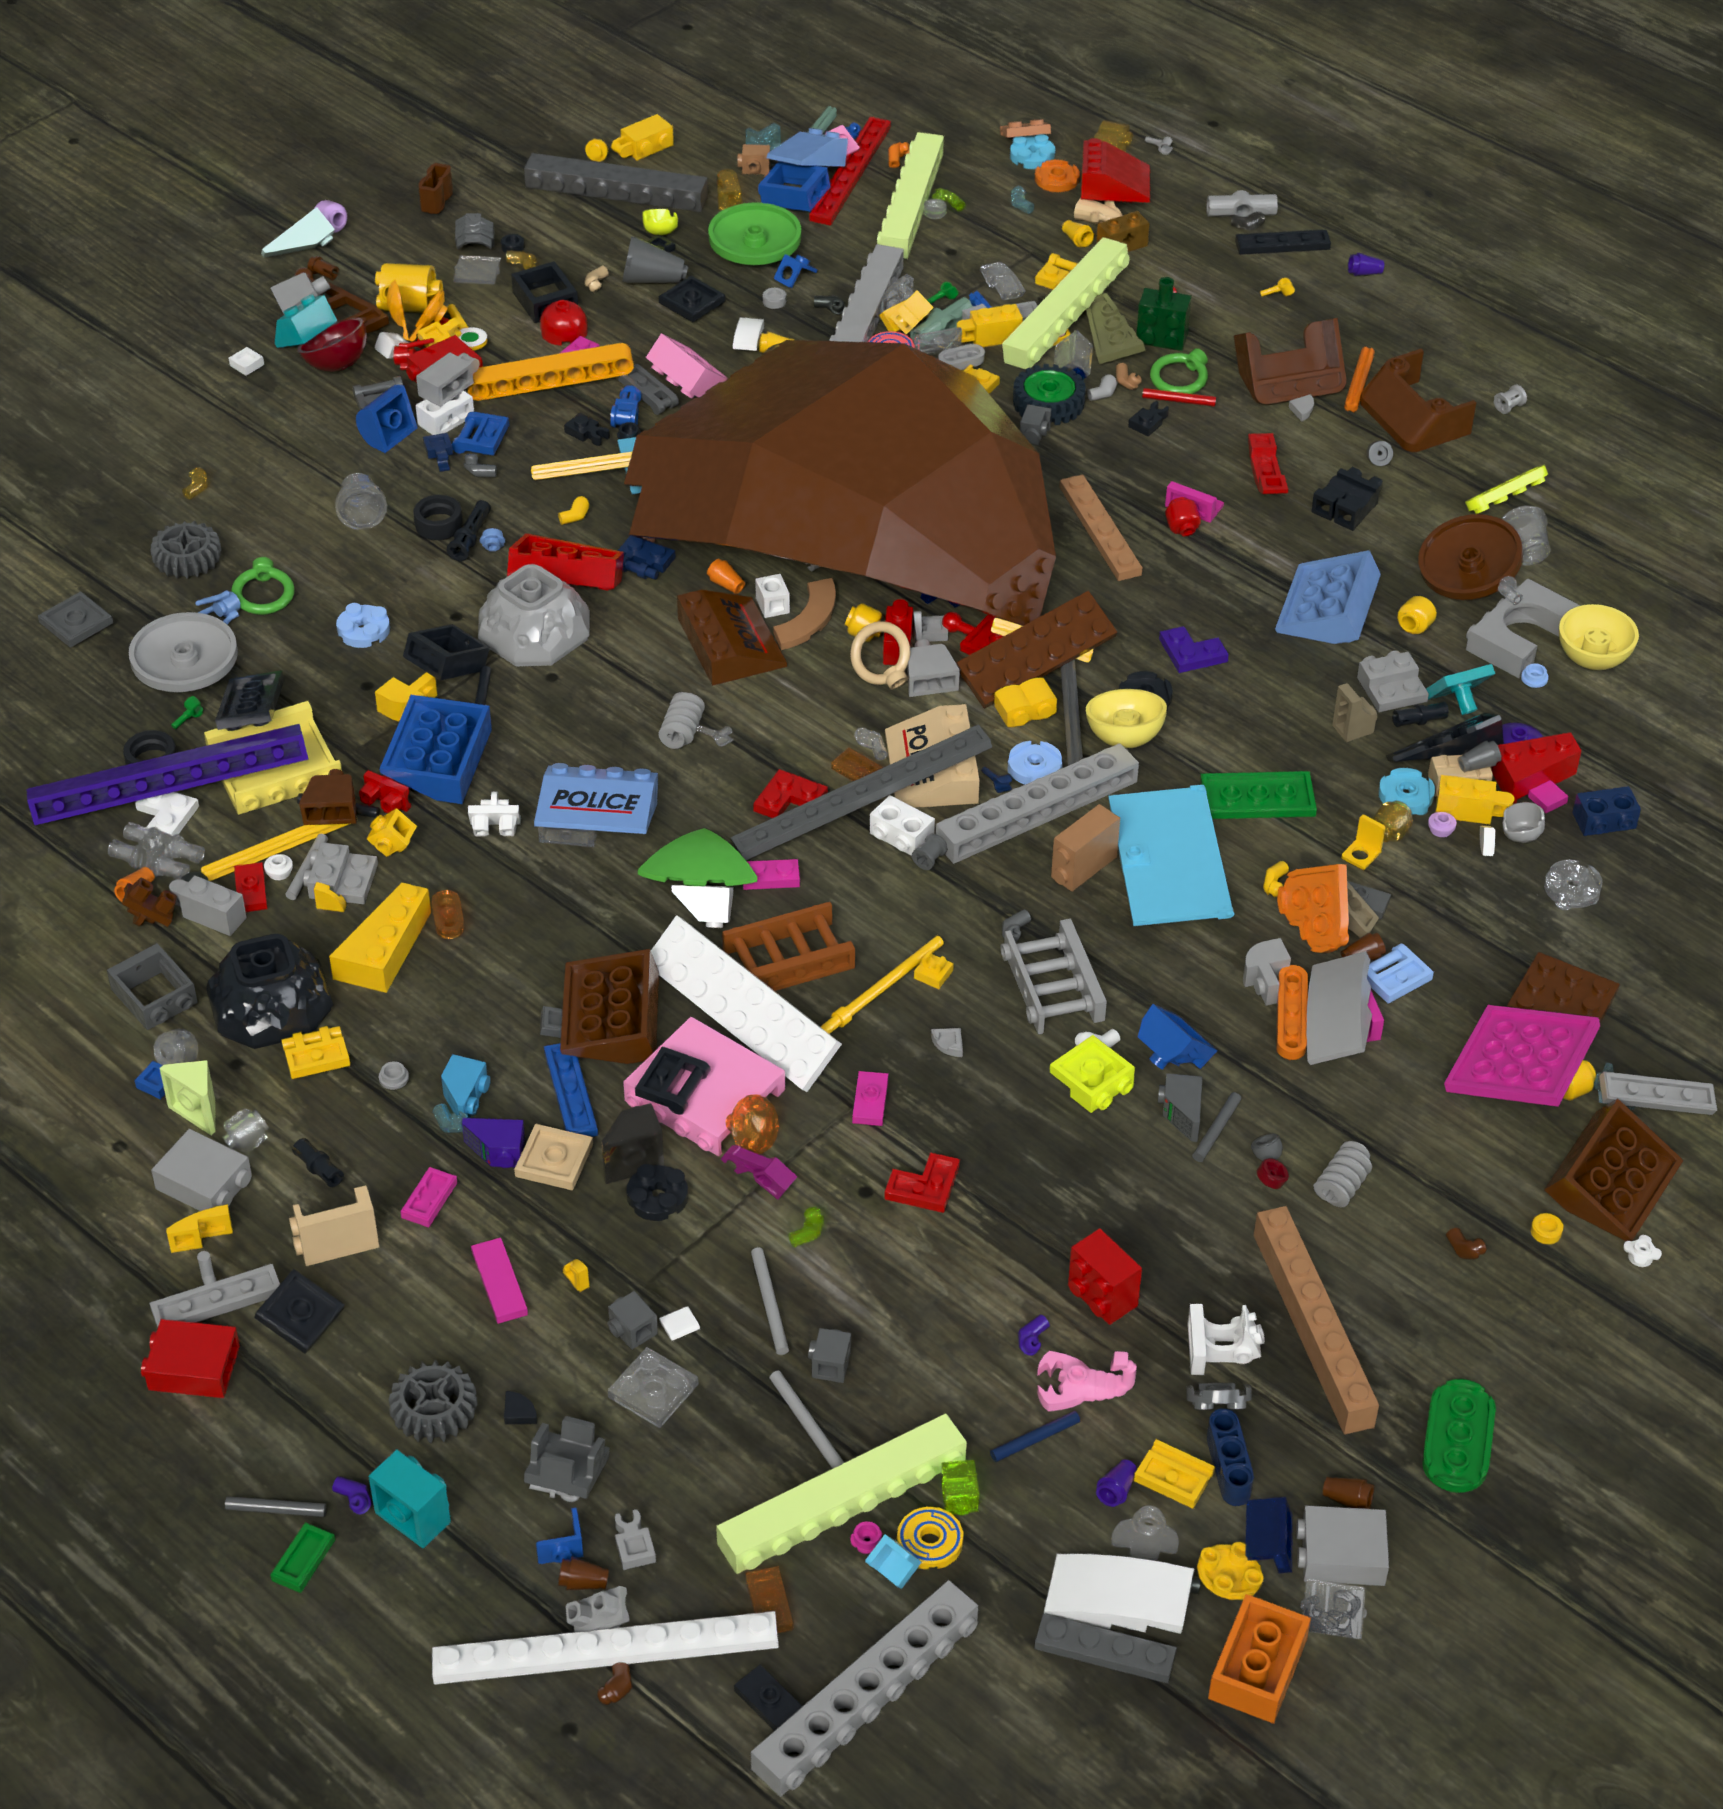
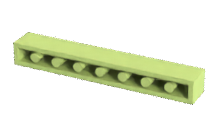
M917 132L915 141H911L909 153L905 157V166H902L900 179H897L896 192L892 193L891 205H888L887 218L883 219L882 231L878 233L877 244L903 248L904 258L907 259L943 157L944 136Z
M1103 237L1002 343L1004 363L1027 369L1038 362L1073 322L1077 321L1079 316L1090 307L1095 297L1101 295L1104 289L1115 280L1116 276L1128 266L1127 244Z
M941 1415L717 1525V1545L736 1574L746 1569L752 1570L758 1567L762 1561L774 1555H782L789 1551L791 1547L805 1540L810 1541L821 1532L833 1526L843 1525L849 1518L861 1512L871 1511L879 1503L891 1497L901 1496L907 1489L919 1483L929 1482L935 1475L947 1469L957 1468L966 1460L967 1442L948 1415Z

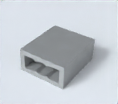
M191 1129L186 1131L151 1170L156 1190L199 1211L227 1204L229 1206L233 1197L241 1188L248 1185L252 1177L247 1156Z
M1305 1506L1303 1519H1297L1296 1538L1302 1539L1303 1546L1298 1547L1297 1567L1303 1568L1304 1581L1385 1586L1389 1570L1386 1510Z

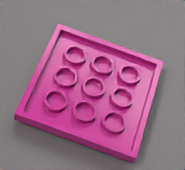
M1487 1005L1444 1082L1446 1092L1558 1107L1600 1028L1599 1018Z

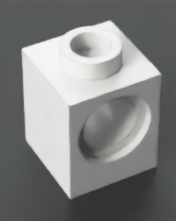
M781 574L757 578L756 600L764 618L790 613L789 591Z

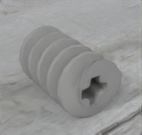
M679 692L673 696L662 727L659 730V738L665 746L671 749H679L683 745L692 742L696 728L699 725V720L705 709V704L701 698L692 693Z
M1347 1141L1341 1145L1334 1158L1313 1185L1314 1191L1321 1199L1337 1207H1345L1349 1204L1350 1199L1355 1195V1191L1360 1188L1361 1183L1372 1171V1164L1369 1160L1370 1154L1366 1147L1354 1141Z

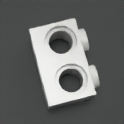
M462 391L441 407L428 400H424L416 405L418 425L432 435L450 431L464 423L469 412H474L473 397L465 391Z
M891 795L870 813V834L911 856L916 848H921L925 843V838L931 833L934 834L935 818Z

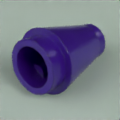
M1361 253L1350 255L1348 272L1354 274V276L1383 273L1384 260Z
M1126 1459L1121 1460L1097 1482L1096 1495L1103 1504L1115 1507L1125 1502L1134 1480L1135 1472L1137 1471L1135 1464Z

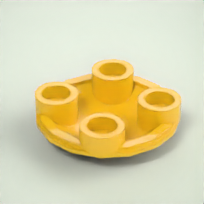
M1235 1542L1232 1545L1206 1547L1199 1556L1197 1570L1200 1580L1214 1594L1229 1600H1244L1246 1594L1254 1596L1261 1588L1264 1577L1260 1565L1250 1554V1548L1242 1542Z

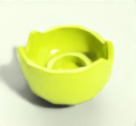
M652 209L642 212L644 228L653 235H668L677 228V214L674 213L672 217L668 209Z

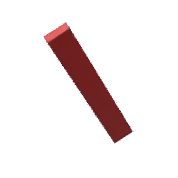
M875 117L868 119L855 140L859 146L858 151L846 156L845 166H839L830 180L829 190L809 214V221L832 225L889 132L891 121Z

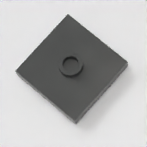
M81 591L38 615L39 623L70 648L113 624L112 616Z

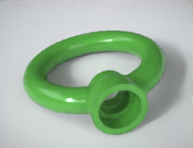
M1198 348L1189 354L1172 353L1162 356L1151 367V381L1159 390L1194 394L1202 389L1207 382L1208 371L1205 366L1208 362L1207 356ZM1171 363H1185L1188 369L1192 371L1197 370L1198 379L1187 386H1173L1161 379L1160 371L1164 366Z
M259 557L253 561L252 569L243 572L236 578L231 592L238 597L241 609L252 614L265 615L280 611L290 603L294 595V584L285 572L274 568L271 559ZM256 578L259 581H267L270 578H274L282 583L284 592L278 600L272 603L255 604L244 598L242 589L252 579Z

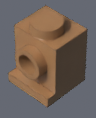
M743 144L742 154L738 153V167H742V174H765V177L770 172V159H767L770 145Z

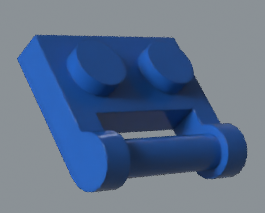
M469 412L465 418V425L461 433L452 442L453 451L456 453L470 451L494 455L509 427V417ZM478 426L473 438L469 439L473 429Z

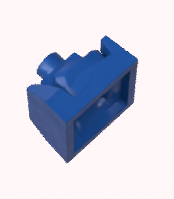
M1155 1004L1151 1005L1142 1019L1138 1038L1154 1051L1149 1059L1162 1070L1169 1062L1177 1066L1193 1062L1201 1069L1218 1051L1180 1016Z

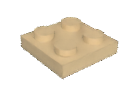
M535 1124L514 1169L515 1177L573 1190L593 1147V1137Z

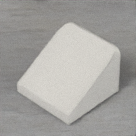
M382 332L379 333L375 349L386 358H393L394 347L399 346V343L409 342L397 333Z

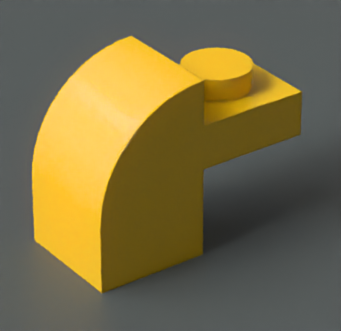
M917 290L890 318L907 334L934 307Z
M426 672L410 686L394 677L375 691L377 711L392 720L400 721L410 695L432 698L437 696L436 678Z

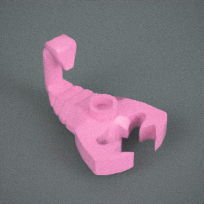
M1049 1351L1039 1363L1038 1375L1047 1370L1051 1378L1056 1368L1062 1369L1058 1379L1061 1382L1058 1387L1061 1395H1057L1054 1392L1052 1385H1050L1047 1392L1038 1385V1398L1047 1411H1056L1077 1406L1083 1401H1101L1112 1399L1116 1396L1120 1397L1125 1395L1134 1386L1137 1366L1131 1360H1128L1127 1352H1114L1110 1370L1123 1371V1375L1116 1376L1113 1373L1090 1369L1081 1360L1072 1356Z

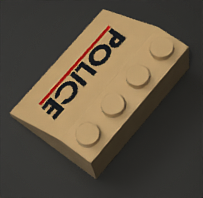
M966 704L938 706L886 728L885 737L889 763L893 764L969 729L970 723ZM970 757L906 788L894 792V796L914 808L978 804L979 774L976 757Z

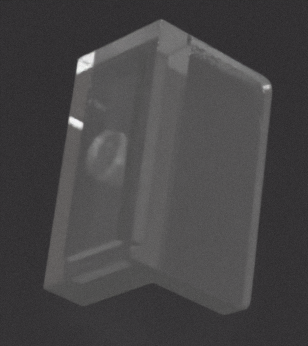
M1076 330L1055 346L1054 364L1059 365V369L1063 366L1071 368L1082 379L1090 375L1093 344Z

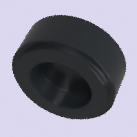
M518 234L505 235L501 239V249L507 254H518L524 250V239Z

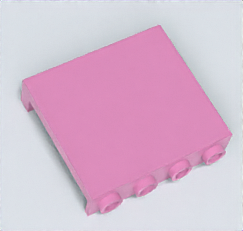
M690 1017L624 1081L625 1101L632 1108L643 1111L654 1121L665 1124L679 1136L692 1140L701 1149L710 1151L719 1157L722 1154L721 1142L769 1093L779 1097L785 1091V1070ZM662 1046L703 1060L711 1068L708 1076L705 1079H701L689 1098L688 1107L682 1115L673 1113L666 1106L635 1096L636 1085ZM684 1071L671 1093L678 1095L692 1073L691 1071Z

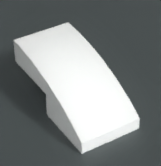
M740 318L734 336L733 349L757 351L760 335L764 329V319Z

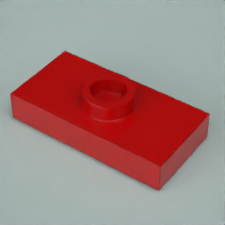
M263 863L234 866L236 892L243 895L245 911L251 912L268 909Z

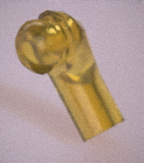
M200 467L190 471L189 477H191L192 483L182 490L183 495L188 500L201 493L208 486L207 474Z

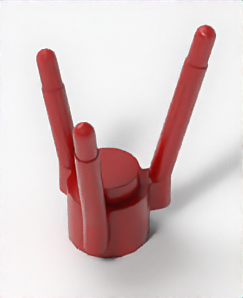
M434 338L410 343H399V346L394 347L393 352L395 365H400V370H406V367H408L406 356L417 352L413 347L433 343L435 341Z

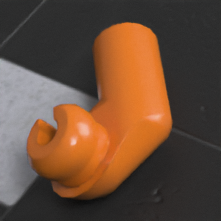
M898 142L889 147L888 157L891 168L899 167L900 158L904 154L909 153L910 145L908 142Z

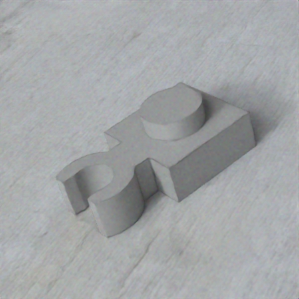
M637 1509L633 1510V1521L630 1523L623 1522L620 1513L616 1514L615 1524L620 1534L615 1535V1540L623 1570L655 1563L656 1555L648 1527L640 1529L641 1517Z

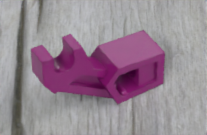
M732 1145L721 1158L724 1163L728 1160L734 1162L736 1165L734 1171L737 1174L748 1171L753 1173L755 1181L776 1199H779L797 1178L778 1158H766L737 1145Z

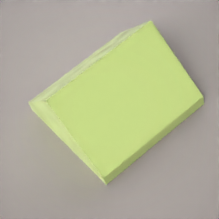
M207 1060L165 1064L160 1067L168 1108L208 1134H214L215 1096Z

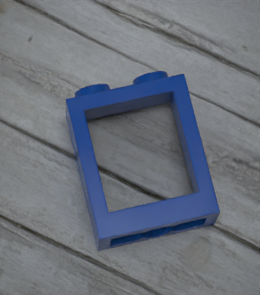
M779 161L758 185L761 202L782 208L811 211L830 188L827 167L797 165ZM784 183H790V184H797V185H803V186L800 188V187L786 186V185H783V184H784Z

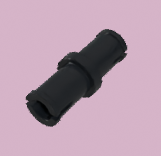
M1445 702L1425 706L1422 703L1415 704L1413 708L1394 710L1392 720L1396 727L1414 723L1424 725L1427 721L1447 719V713H1449L1448 706Z
M301 1138L295 1142L292 1152L306 1164V1168L310 1173L317 1174L329 1187H336L342 1182L343 1179L341 1177L344 1176V1173L330 1162L329 1156L324 1151H318L306 1138Z

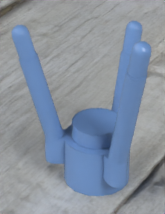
M227 590L218 595L195 602L197 606L214 602L212 606L198 613L209 614L214 611L219 617H226L223 622L227 625L231 620L239 616L237 611L241 607L238 597L233 592H228Z

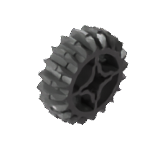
M184 521L182 524L174 522V526H165L164 531H157V536L153 537L150 551L152 561L160 573L165 572L167 577L175 575L176 579L181 576H185L188 579L192 575L198 577L199 573L207 574L208 569L215 568V563L219 562L221 555V544L217 533L213 531L212 527H206L205 523L197 525L196 521L192 523Z
M436 1360L432 1366H426L422 1361L419 1369L416 1370L410 1366L408 1375L400 1374L398 1378L399 1383H393L392 1393L389 1397L390 1416L393 1418L397 1429H403L406 1438L414 1434L417 1442L424 1437H427L430 1444L437 1437H440L445 1442L446 1435L451 1434L457 1437L458 1428L467 1429L468 1420H473L474 1410L477 1406L476 1388L471 1383L468 1373L463 1374L460 1366L452 1369L448 1361L443 1366H439ZM453 1393L458 1397L455 1404L450 1402V1396ZM412 1399L416 1401V1407L413 1410L408 1406Z

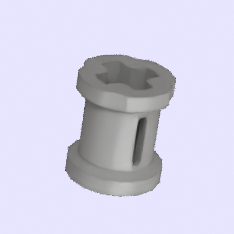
M1518 384L1511 386L1509 391L1505 393L1500 392L1494 396L1495 407L1502 414L1509 413L1511 408L1522 406L1527 401L1525 390Z

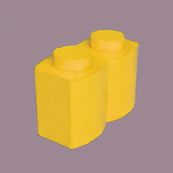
M1033 678L1020 685H1010L995 692L994 706L1007 727L1022 726L1031 720L1046 719L1055 714L1057 698L1044 678Z

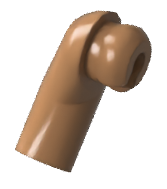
M1119 363L1116 366L1117 383L1129 390L1138 388V384L1141 383V377L1139 375L1136 377V373L1128 375V366L1125 363Z

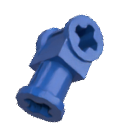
M625 386L620 391V399H616L615 405L612 406L611 427H616L626 422L638 425V402L641 401L642 394L635 386Z

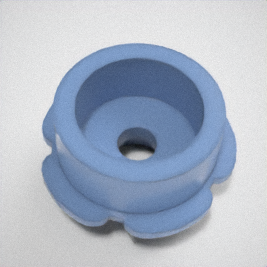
M490 528L483 531L480 543L488 551H497L504 546L505 538L502 531Z

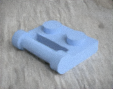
M1399 944L1392 948V952L1370 963L1367 980L1371 988L1389 1004L1431 981L1434 972L1404 944ZM1397 961L1399 962L1398 964H1396V965H1394V966H1392V967L1386 969L1385 971H1383V972H1381V973H1379V974H1376L1377 972H1379V971H1381L1382 969H1384V968H1386V967L1392 965L1393 963H1395V962H1397Z

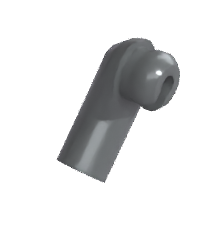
M1023 909L1005 919L1002 923V937L1005 939V931L1011 930L1013 938L1017 942L1021 936L1020 927L1031 921L1029 912Z

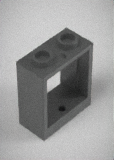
M158 943L107 969L111 990L146 1030L165 1022L198 1003L194 983ZM162 973L176 990L144 1006L130 989Z

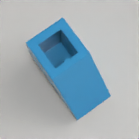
M452 1054L441 1075L443 1095L457 1120L462 1125L463 1118H470L471 1115L476 1114L482 1093L488 1091L490 1076L487 1075L486 1062Z

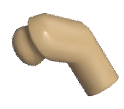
M601 266L587 274L585 285L589 287L591 292H596L600 289L601 283L599 281L609 275L607 268Z

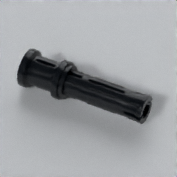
M484 500L477 501L464 526L457 529L454 533V540L447 545L446 549L447 554L452 559L464 561L469 556V549L477 541L476 534L491 510L488 502Z

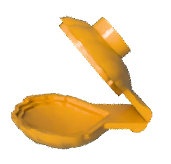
M396 279L388 289L387 306L395 323L403 327V337L405 340L414 341L417 331L427 327L432 321L439 322L448 309L443 304L444 291L439 290L425 308L415 325V330L408 338L399 286Z

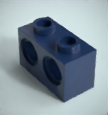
M1626 786L1577 793L1572 813L1583 836L1636 829L1641 808L1631 788Z

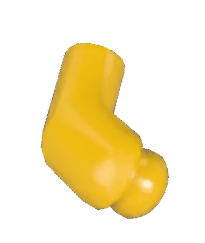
M579 496L573 501L571 510L558 513L561 525L584 519L589 509L588 499Z

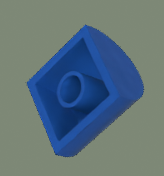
M393 385L361 409L356 415L357 428L363 439L370 446L384 453L418 428L404 385Z

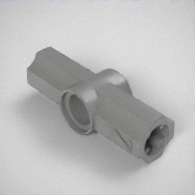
M1243 190L1236 191L1232 195L1208 196L1206 202L1208 217L1234 216L1237 220L1241 221L1247 220L1251 216L1276 215L1278 209L1276 194L1250 195Z

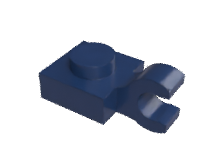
M448 433L424 436L423 443L428 458L437 459L440 472L450 470L447 460L448 455L453 454V449Z

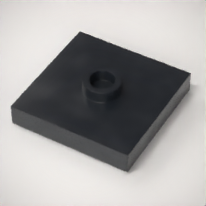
M693 276L688 277L658 296L661 305L691 322L696 321L725 302V294Z
M293 1269L257 1310L254 1318L306 1354L342 1312L345 1304Z

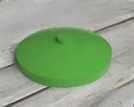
M743 203L726 208L711 220L708 229L709 243L718 255L729 261L746 265H763L780 261L785 254L790 256L794 253L801 242V225L796 216L782 207L768 203Z

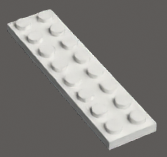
M677 915L651 950L659 970V975L759 1056L785 1070V1076L806 1092H808L842 1045Z

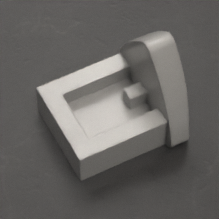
M913 611V637L915 642L921 639H926L929 642L948 641V629L942 625L943 616L921 617V611Z

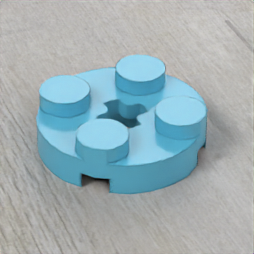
M1045 134L1014 137L1013 144L1010 147V158L1016 165L1019 162L1024 164L1026 169H1036L1041 167L1043 162L1055 159V146L1048 140V136Z
M1411 768L1394 769L1389 776L1385 778L1384 775L1380 781L1379 798L1384 804V809L1389 813L1424 815L1428 812V808L1434 800L1435 785L1430 778L1427 781L1422 777V772ZM1403 789L1409 790V793L1403 792Z

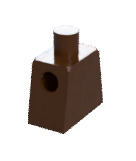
M339 769L330 770L328 775L313 776L299 802L303 824H356V797L352 776L344 774Z

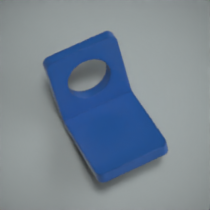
M785 254L774 279L792 288L802 268L817 273L818 269L809 265L810 260L800 255L794 258ZM790 266L792 268V276L785 280L783 278V271L786 267Z
M571 1508L574 1536L536 1542L539 1564L561 1563L562 1558L571 1559V1556L575 1558L583 1557L577 1508Z

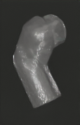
M1507 576L1501 579L1498 591L1513 605H1517L1522 601L1523 595L1516 590L1517 581L1515 578Z
M860 727L855 731L854 737L857 743L871 749L875 759L883 760L887 757L888 753L882 736L879 733L867 730L864 727Z

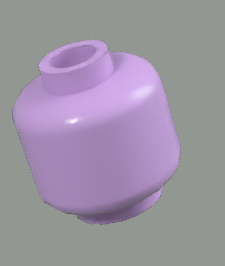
M329 200L321 201L316 205L335 229L334 233L344 228L347 222V212L342 205Z

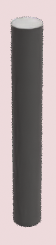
M1232 1092L1193 1153L1192 1157L1194 1160L1203 1162L1240 1103L1241 1096L1238 1093Z
M227 1496L225 1500L226 1510L325 1517L327 1509L326 1503Z

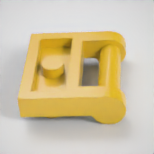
M1052 253L1048 262L1035 276V284L1054 289L1078 263L1060 258V255Z

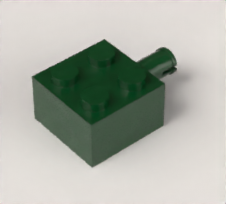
M1162 277L1159 279V290L1144 288L1139 303L1136 335L1138 339L1142 340L1144 345L1183 351L1188 336L1192 295L1174 293V280L1170 277Z

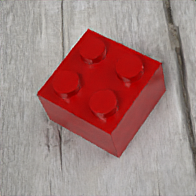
M1098 1229L1071 1247L1068 1286L1076 1297H1081L1090 1306L1091 1311L1097 1317H1101L1111 1325L1138 1306L1142 1267L1107 1234Z

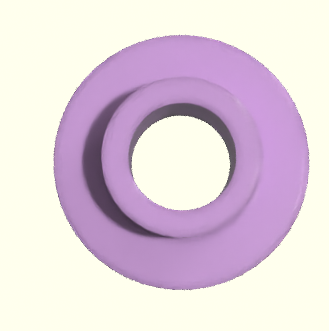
M1436 812L1429 817L1428 826L1431 833L1435 836L1447 837L1455 830L1457 822L1449 813Z

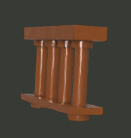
M831 902L814 905L722 932L723 951L727 954L737 952L744 967L774 991L855 968V947L852 942L848 941L838 944L829 927L832 925ZM818 929L827 948L812 952L802 933ZM791 937L800 955L784 959L775 941ZM764 944L773 963L757 967L748 948Z

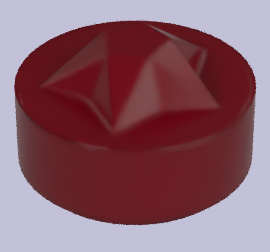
M1265 1159L1257 1168L1259 1180L1272 1189L1281 1188L1289 1178L1286 1167L1275 1159Z

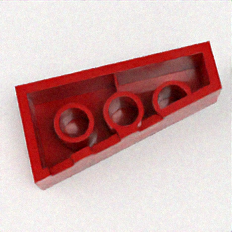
M526 533L509 547L507 577L525 565L535 564L567 584L612 590L622 581L624 552Z

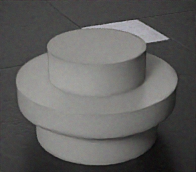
M395 1061L386 1063L379 1073L380 1084L390 1090L402 1088L409 1080L408 1070L401 1063Z

